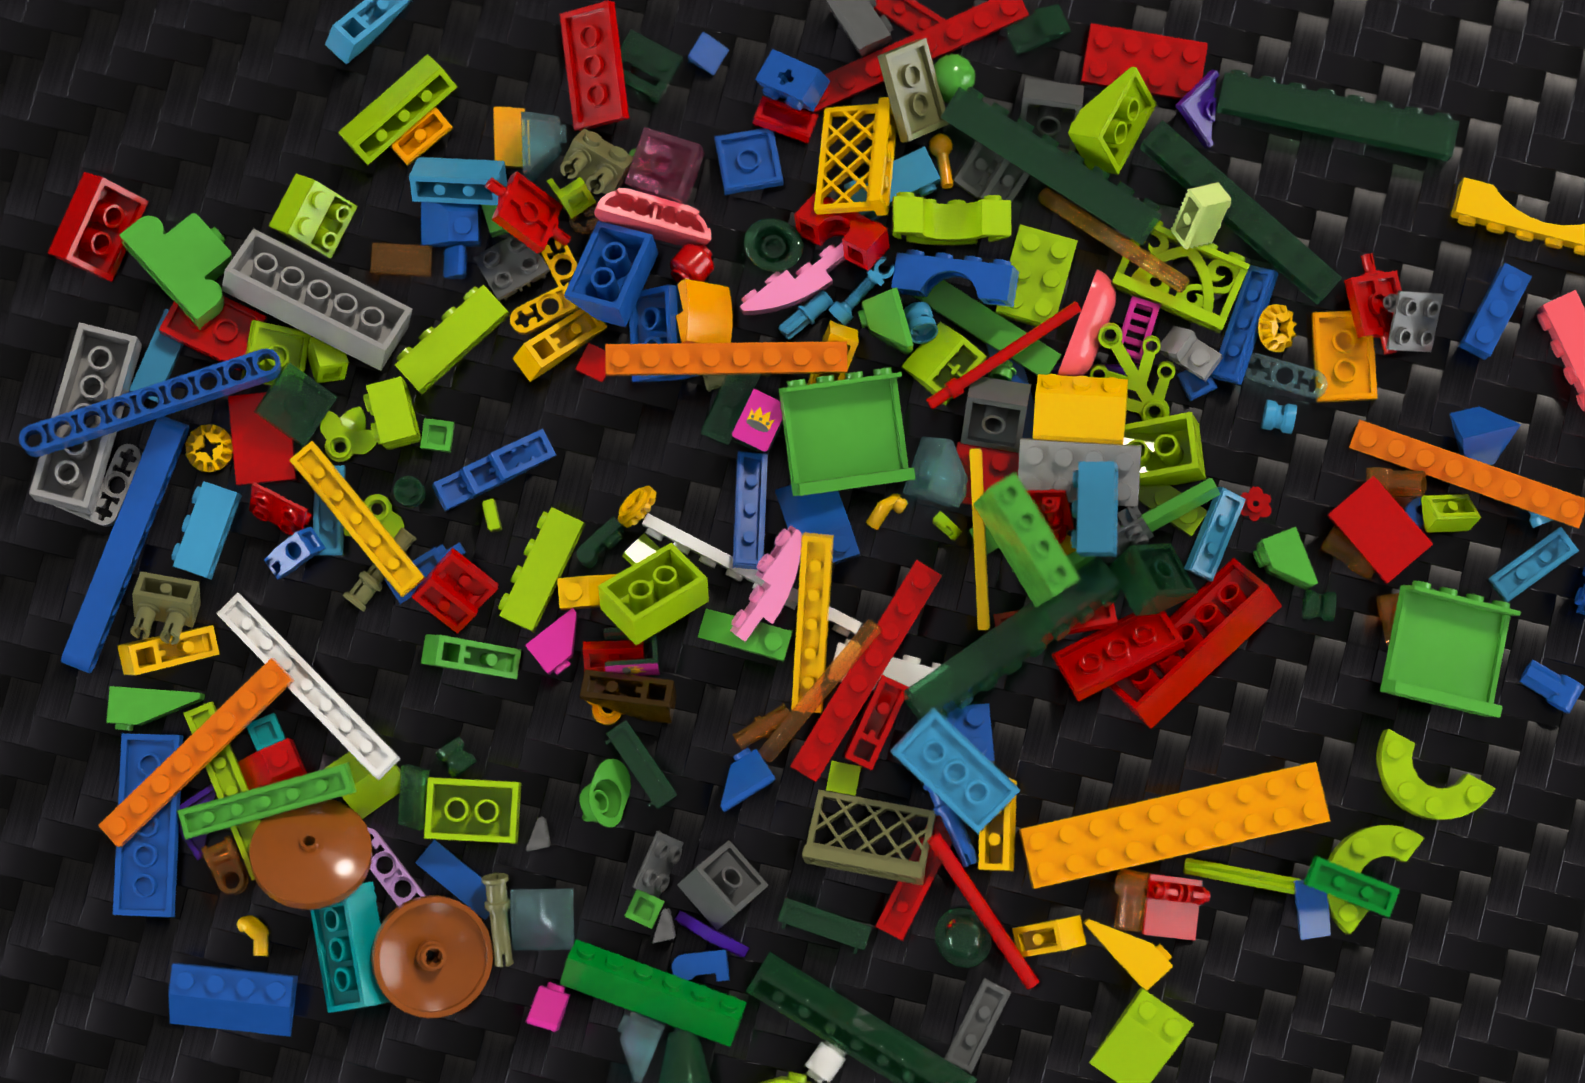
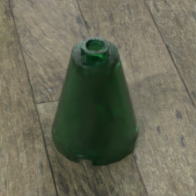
M675 1027V1032L668 1034L658 1083H711L700 1036Z

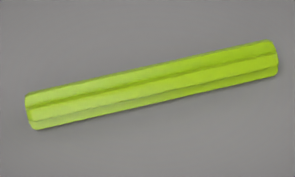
M1191 858L1185 860L1183 872L1188 875L1294 895V881L1301 880Z

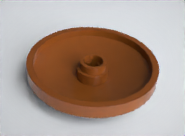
M333 799L265 817L256 828L250 844L252 872L260 888L269 897L283 905L298 909H319L334 905L354 893L363 883L370 870L372 843L368 828L353 809Z
M430 895L414 898L393 910L378 929L372 947L371 961L373 974L385 997L404 1012L424 1018L448 1016L472 1003L485 987L493 964L491 937L481 918L463 903L444 896ZM428 950L433 951V956L430 959H426V952Z

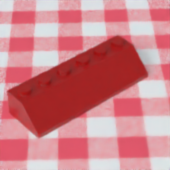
M1233 558L1215 574L1213 582L1208 581L1170 617V620L1184 640L1186 647L1108 687L1141 721L1152 729L1279 610L1282 605L1266 583Z

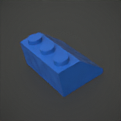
M597 221L565 291V298L599 321L626 328L659 254L653 235Z
M665 285L642 290L629 319L631 344L682 343L676 315L683 311L677 285ZM632 375V382L681 380L699 375Z

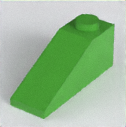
M710 609L705 610L698 638L781 662L785 661L792 631L759 622L745 642L730 631L733 626L731 625L734 618L733 615Z
M426 634L421 664L517 679L522 650L449 636Z
M110 686L107 723L115 724L116 730L133 731V725L143 726L204 700L205 694Z

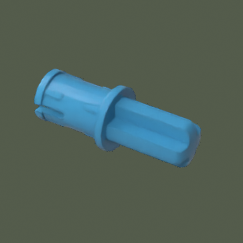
M821 290L819 294L804 306L799 305L798 311L780 324V332L788 340L793 338L807 325L815 324L814 320L832 306L834 302L824 290Z

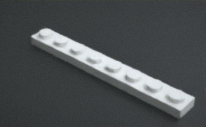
M648 513L642 522L643 527L647 528L645 532L647 535L659 541H662L663 537L673 541V545L682 553L688 555L692 551L700 555L698 561L711 568L719 565L727 569L725 575L736 581L741 582L745 578L754 583L753 589L758 585L762 586L765 582L755 575L758 570L732 568V556ZM791 588L784 604L785 606L795 610L796 606H798L799 590ZM829 606V622L834 624L832 630L846 637L850 633L856 635L862 623Z
M237 593L217 613L265 664L271 658H274L295 680L288 688L376 779L380 780L401 759L241 594Z

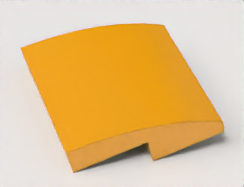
M689 279L679 282L677 286L683 311L676 315L681 342L731 343L733 316L729 287Z

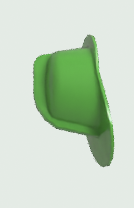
M606 759L597 768L592 782L581 791L579 802L583 812L582 820L586 822H599L607 828L615 827L620 823L631 789L629 772L621 761L616 759Z

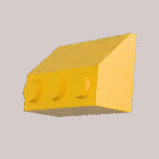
M1038 374L1033 440L1123 445L1127 413L1128 379Z

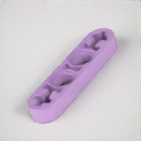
M368 828L369 834H372L374 837L371 843L375 849H379L380 846L384 848V851L375 854L372 858L370 870L398 907L412 900L417 893L420 897L426 896L375 829ZM382 856H387L393 861V868L387 874L380 873L376 866L378 859ZM400 880H406L411 885V893L405 898H401L395 893V885Z

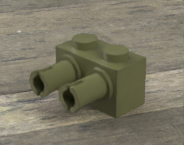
M583 129L573 139L560 169L563 176L568 172L570 173L567 177L569 179L581 177L589 191L596 188L593 192L594 194L601 192L607 194L616 191L622 186L635 158L628 155L623 148L606 142L599 134Z
M140 572L132 593L134 617L136 618L130 632L139 639L143 630L142 639H147L154 621L165 622L160 634L161 640L169 644L172 635L171 644H177L183 626L193 627L201 606L199 582Z

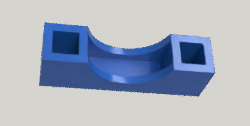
M911 249L907 250L906 254L897 253L891 288L897 287L899 294L927 297L939 282L952 277H960L970 280L974 284L977 296L984 304L1014 307L1019 271L1011 265L1010 261L994 259L993 263L982 262L981 258L974 256H965L964 260L953 259V255L946 253H936L935 257L924 256L925 253L922 251Z

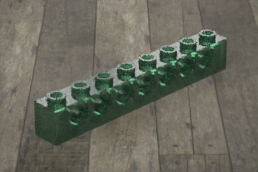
M1162 120L1142 142L1140 149L1186 190L1219 182L1231 198L1230 207L1227 209L1222 221L1317 305L1342 279L1339 274L1166 122Z

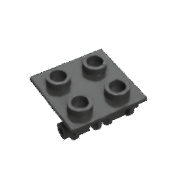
M513 235L473 257L498 301L502 299L507 301L508 297L517 293L516 290L519 289L522 292L523 286L527 284L528 287H531L530 282L534 283L541 278H546L545 274L550 272L540 253H535Z
M1398 291V295L1389 294L1385 297L1383 306L1388 311L1394 313L1386 349L1431 352L1443 294Z
M1129 506L1118 512V517L1124 527L1121 528L1117 521V557L1096 556L1101 564L1113 563L1119 560L1124 552L1132 548L1139 549L1148 544L1149 539L1154 537L1137 506L1134 508Z
M657 831L633 888L660 898L661 893L668 887L669 875L674 864L679 861L682 855L681 848L684 842Z

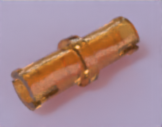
M782 703L781 706L763 717L757 716L754 718L755 722L732 734V736L743 751L759 739L770 737L772 731L793 720V717L786 705Z

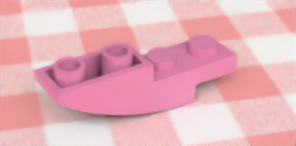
M841 243L837 247L833 244L828 246L819 254L821 259L813 265L808 262L796 272L798 277L795 279L788 270L782 274L779 271L775 272L766 279L765 283L767 286L759 292L754 289L741 299L743 304L740 306V311L743 315L771 313L790 308L816 296L821 290H825L833 284V279L829 276L828 272L845 260L843 244Z
M791 525L787 530L783 529L778 534L774 542L776 546L770 554L766 553L757 565L759 570L755 575L765 582L762 586L758 585L754 588L749 596L750 603L744 611H738L731 622L733 626L730 631L745 642L762 618L773 624L790 594L799 566L802 534Z

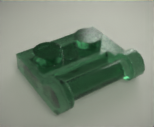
M630 30L620 48L622 65L626 62L660 81L654 86L623 69L625 84L650 96L649 100L658 104L683 61V57Z
M614 516L578 548L577 557L585 567L595 566L598 562V554L606 547L611 550L623 539L621 533L624 529Z

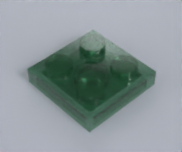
M289 362L286 363L280 375L275 379L254 413L300 446H306L337 399V396Z

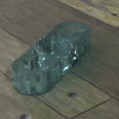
M1258 353L1251 355L1250 364L1260 360L1261 366L1270 369V363L1276 364L1271 372V381L1266 380L1267 373L1258 371L1257 375H1252V370L1247 367L1245 376L1251 381L1311 399L1320 398L1327 391L1328 383L1326 377L1317 370ZM1281 368H1289L1293 371L1294 378L1289 384H1281L1277 381L1276 374ZM1299 371L1304 372L1302 379L1312 381L1313 377H1318V382L1322 384L1321 389L1316 388L1314 392H1309V386L1300 383V389L1294 388L1299 380Z

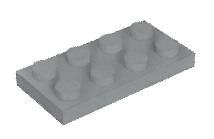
M1021 438L1018 478L1026 490H1066L1068 501L1073 503V500H1078V488L1073 487V471L1078 470V462L1115 461L1119 466L1118 506L1138 507L1142 445Z

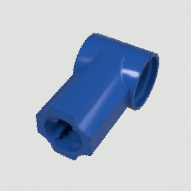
M1535 660L1530 661L1519 680V683L1545 697L1550 705L1570 714L1584 689V686L1576 680L1563 674L1559 675Z

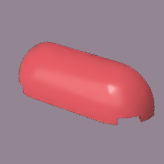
M618 188L616 191L607 193L599 200L594 211V215L599 221L652 234L654 239L678 246L694 244L698 246L699 244L707 245L711 241L710 227L708 228L697 209L632 189Z
M1098 269L1057 375L1083 376L1089 372L1101 345L1098 340L1099 330L1104 324L1109 323L1116 305L1115 286L1112 284L1111 279Z

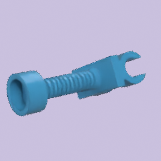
M882 256L874 264V268L867 271L868 276L865 278L866 280L855 289L856 291L849 295L845 302L840 303L836 301L828 309L843 325L846 326L852 320V308H855L854 306L863 299L862 297H865L875 284L881 286L885 282L884 279L892 276L894 263L885 272L880 271L878 268L886 260V256Z

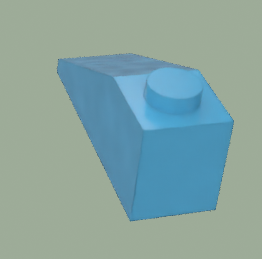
M412 0L362 1L332 26L325 45L345 64L349 63L365 50Z

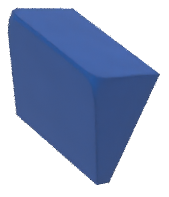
M702 32L688 55V61L714 76L729 49L705 32Z
M464 245L446 248L444 251V278L465 279L467 270L466 248Z

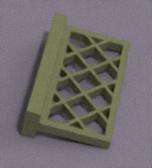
M818 789L806 845H804L802 857L806 864L923 886L930 848L927 840L933 834L937 814L932 810ZM824 799L837 801L841 807L840 811L828 819L822 812ZM842 802L850 804L845 807ZM858 805L866 806L871 815L856 824L848 811ZM872 808H877L879 810L874 813ZM886 811H893L898 815L900 821L886 830L878 817ZM901 813L909 815L904 818ZM845 814L853 827L838 836L830 823ZM821 815L824 821L818 824ZM916 816L929 818L927 828L915 835L907 823ZM875 819L883 832L868 841L860 828ZM904 825L912 838L897 847L889 834ZM825 826H828L835 836V839L826 845L814 843L816 832ZM857 831L865 844L856 850L847 849L842 840ZM925 836L924 842H923V845H922L921 842L919 841V839H921L922 837ZM887 837L894 850L885 856L877 855L872 845ZM916 842L922 851L920 861L906 860L901 851ZM837 843H839L842 848H840V847H835L834 845H836ZM868 848L871 853H867V852H863V851ZM898 854L901 859L893 858V856Z

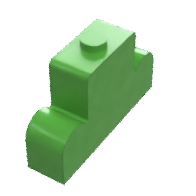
M192 213L166 234L164 226L158 218L144 216L120 234L122 245L199 329L220 314L225 305L220 285L215 280L224 274L226 267L233 258L231 251L223 243L225 242L224 237L215 227L210 229L197 214Z

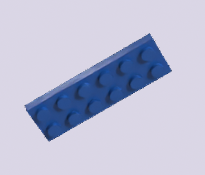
M121 734L118 806L183 744L182 735ZM181 791L123 847L116 846L113 915L175 917L179 816L177 810H180Z

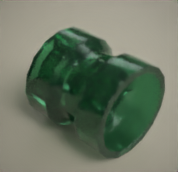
M404 476L396 481L393 487V494L402 506L415 508L424 502L426 490L417 478Z
M1305 589L1302 602V619L1312 620L1315 617H1319L1323 621L1333 622L1336 611V592L1326 591L1324 594H1319L1315 590Z
M460 737L449 742L435 754L440 762H447L448 773L453 779L477 762L471 753L463 751L465 744Z

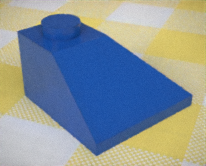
M421 202V247L481 246V205Z
M746 748L733 756L736 762L730 766L721 802V808L724 812L776 781L757 749L751 752L749 748Z

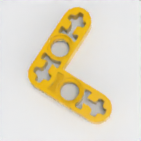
M555 241L558 251L560 252L564 248L566 252L555 255L551 260H549L548 256L554 254L549 245H546L545 249L541 252L558 287L513 310L510 315V323L517 333L524 335L532 333L579 309L578 306L567 300L564 296L569 283L565 286L561 284V282L571 280L577 267V263L568 245L563 247L559 242ZM566 259L571 262L572 270L570 273L560 275L555 271V265L559 260ZM547 299H554L559 304L558 311L553 315H547L542 311V304ZM536 305L537 311L543 320L538 322L535 316L528 321L529 326L526 328L522 324L516 325V322L519 321L518 315L520 313H524L525 316L533 314L534 311L531 307Z

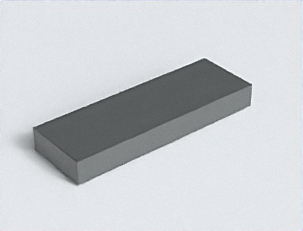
M985 978L983 979L944 1058L945 1061L972 1073L1011 991Z

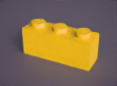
M1010 779L1017 786V781ZM1016 796L979 832L978 869L984 871H1014Z

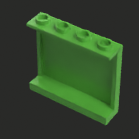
M891 367L873 370L874 376L863 377V372L860 371L845 373V380L834 381V375L816 377V384L806 385L805 379L787 381V388H779L793 496L916 479L914 468H909L897 384V377H902L901 372L892 373Z
M1016 473L990 487L973 504L1035 607L1040 606L1063 592V589L1080 580Z
M1413 581V585H1401L1380 692L1484 717L1500 718L1502 706L1494 704L1508 626L1510 616H1520L1521 611L1509 609L1510 603L1492 600V604L1483 602L1484 597L1479 595L1466 594V597L1457 596L1458 591L1455 589L1440 587L1439 591L1433 590L1430 583Z

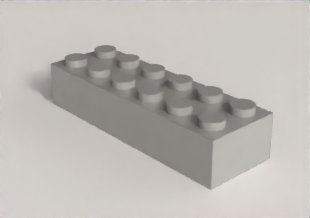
M255 229L251 231L224 272L222 291L380 371L406 333L413 310Z
M79 322L52 417L128 393L142 347L138 337ZM120 406L115 410L114 415L116 418L121 419L124 406ZM96 415L88 417L85 423L86 427H97L101 422V418ZM69 425L60 426L57 429L56 436L60 438L69 436L72 427ZM117 432L41 456L29 494L35 501L93 515Z

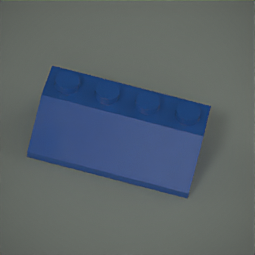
M173 963L169 987L170 1023L291 1036L298 976Z

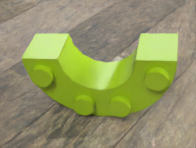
M898 192L892 198L893 236L897 239H901L902 234L906 235L907 242L970 245L977 244V239L988 237V242H994L1011 236V200H1002L1000 195L984 196V199L971 203H966L964 200H950L948 204H938L935 199L914 197L912 192Z
M1390 729L1383 730L1376 752V765L1381 784L1394 803L1406 812L1429 820L1458 818L1475 811L1494 792V787L1470 774H1463L1455 784L1447 788L1438 789L1427 785L1418 777L1413 768L1412 753L1415 743Z
M1381 825L1367 827L1344 838L1334 848L1327 861L1361 873L1363 867L1372 859L1382 856L1391 857L1399 862H1407L1424 837L1412 830L1399 826ZM1327 894L1330 917L1345 934H1351L1369 910Z

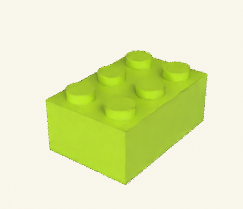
M1020 224L1010 258L1011 265L1019 271L1014 307L997 305L995 313L1003 318L1037 327L1058 313L1078 240Z
M669 543L598 586L600 609L635 645H638L709 602L707 577L672 543Z
M428 777L424 838L518 843L522 783Z

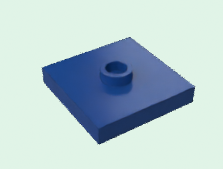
M763 128L714 137L725 195L783 185L784 181L774 131Z

